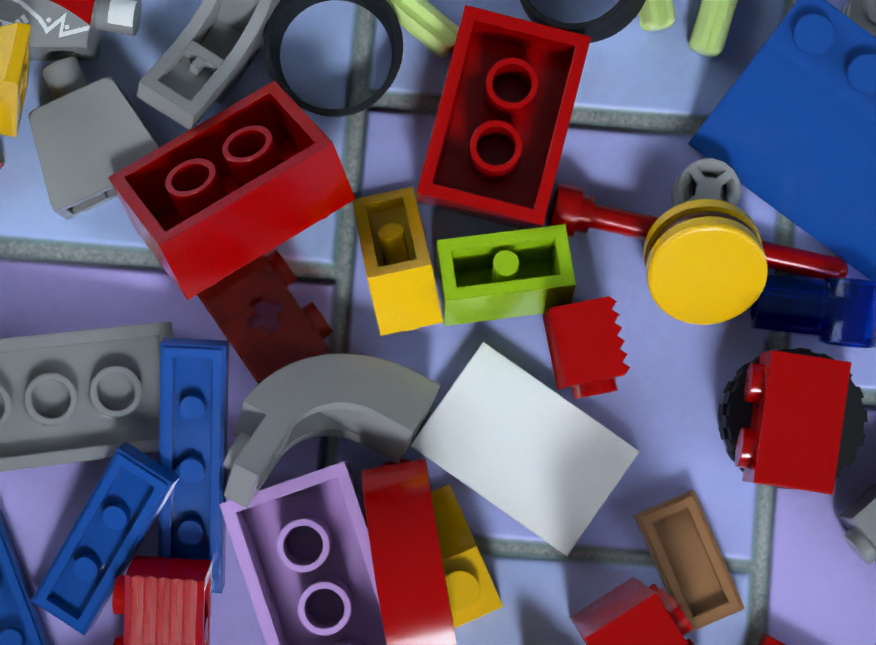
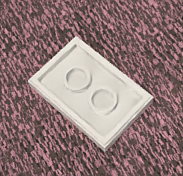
M485 342L480 345L410 445L566 556L571 552L640 452Z

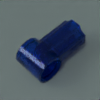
M767 275L766 284L761 295L750 307V329L819 337L818 342L829 345L876 348V282L838 277L825 278V282Z

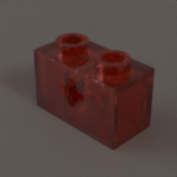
M277 249L268 255L260 256L220 280L216 285L197 294L258 384L275 371L305 358L327 355L332 352L324 339L334 333L313 301L302 308L288 287L296 282L297 278ZM263 300L272 307L282 303L284 308L277 314L281 327L274 332L264 325L255 328L253 324L260 317L256 305Z

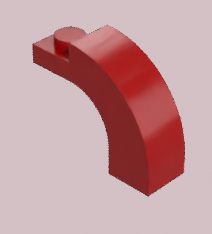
M401 459L399 464L388 461L376 468L361 470L366 522L386 645H457L426 459L416 461Z

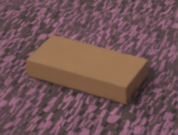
M689 490L633 515L667 595L671 594L693 627V630L690 632L745 609L694 490Z

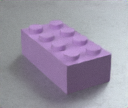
M348 460L259 490L247 509L232 500L219 504L266 645H386L365 508Z

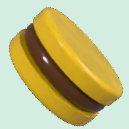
M697 199L681 203L661 215L652 225L645 239L643 258L650 294L661 310L679 321L697 325L717 324L728 321L749 309L759 298L765 287L768 264L759 230L755 222L745 211L731 203L716 199Z

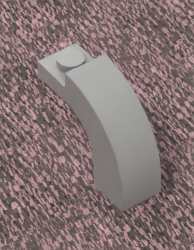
M203 0L183 32L139 81L136 97L188 130L192 129L215 101L219 104L223 102L244 74L263 45L267 23L281 0Z
M337 353L319 355L302 359L275 371L259 383L243 401L234 436L237 438L223 463L224 467L231 470L224 496L247 509L280 458L294 445L315 437L335 436L347 438L365 445L399 464L426 420L441 385L403 365L360 354Z

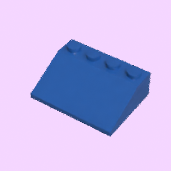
M796 0L689 141L688 145L707 159L713 158L725 162L735 171L743 186L876 284V37L826 0Z

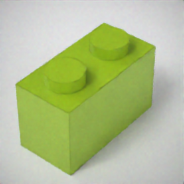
M566 224L436 240L435 271L444 326L544 314L549 308L571 304L576 282Z

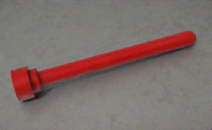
M559 182L553 198L548 226L566 224L567 236L570 237L574 236L575 231L587 233L589 228L645 240L650 228L659 217L595 203V196L584 194V187ZM762 241L768 268L830 282H840L848 274V265L841 258Z

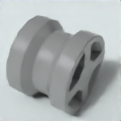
M713 158L700 159L688 165L674 181L671 191L672 206L675 207L681 203L697 199H716L737 206L741 195L740 180L735 171L725 162Z

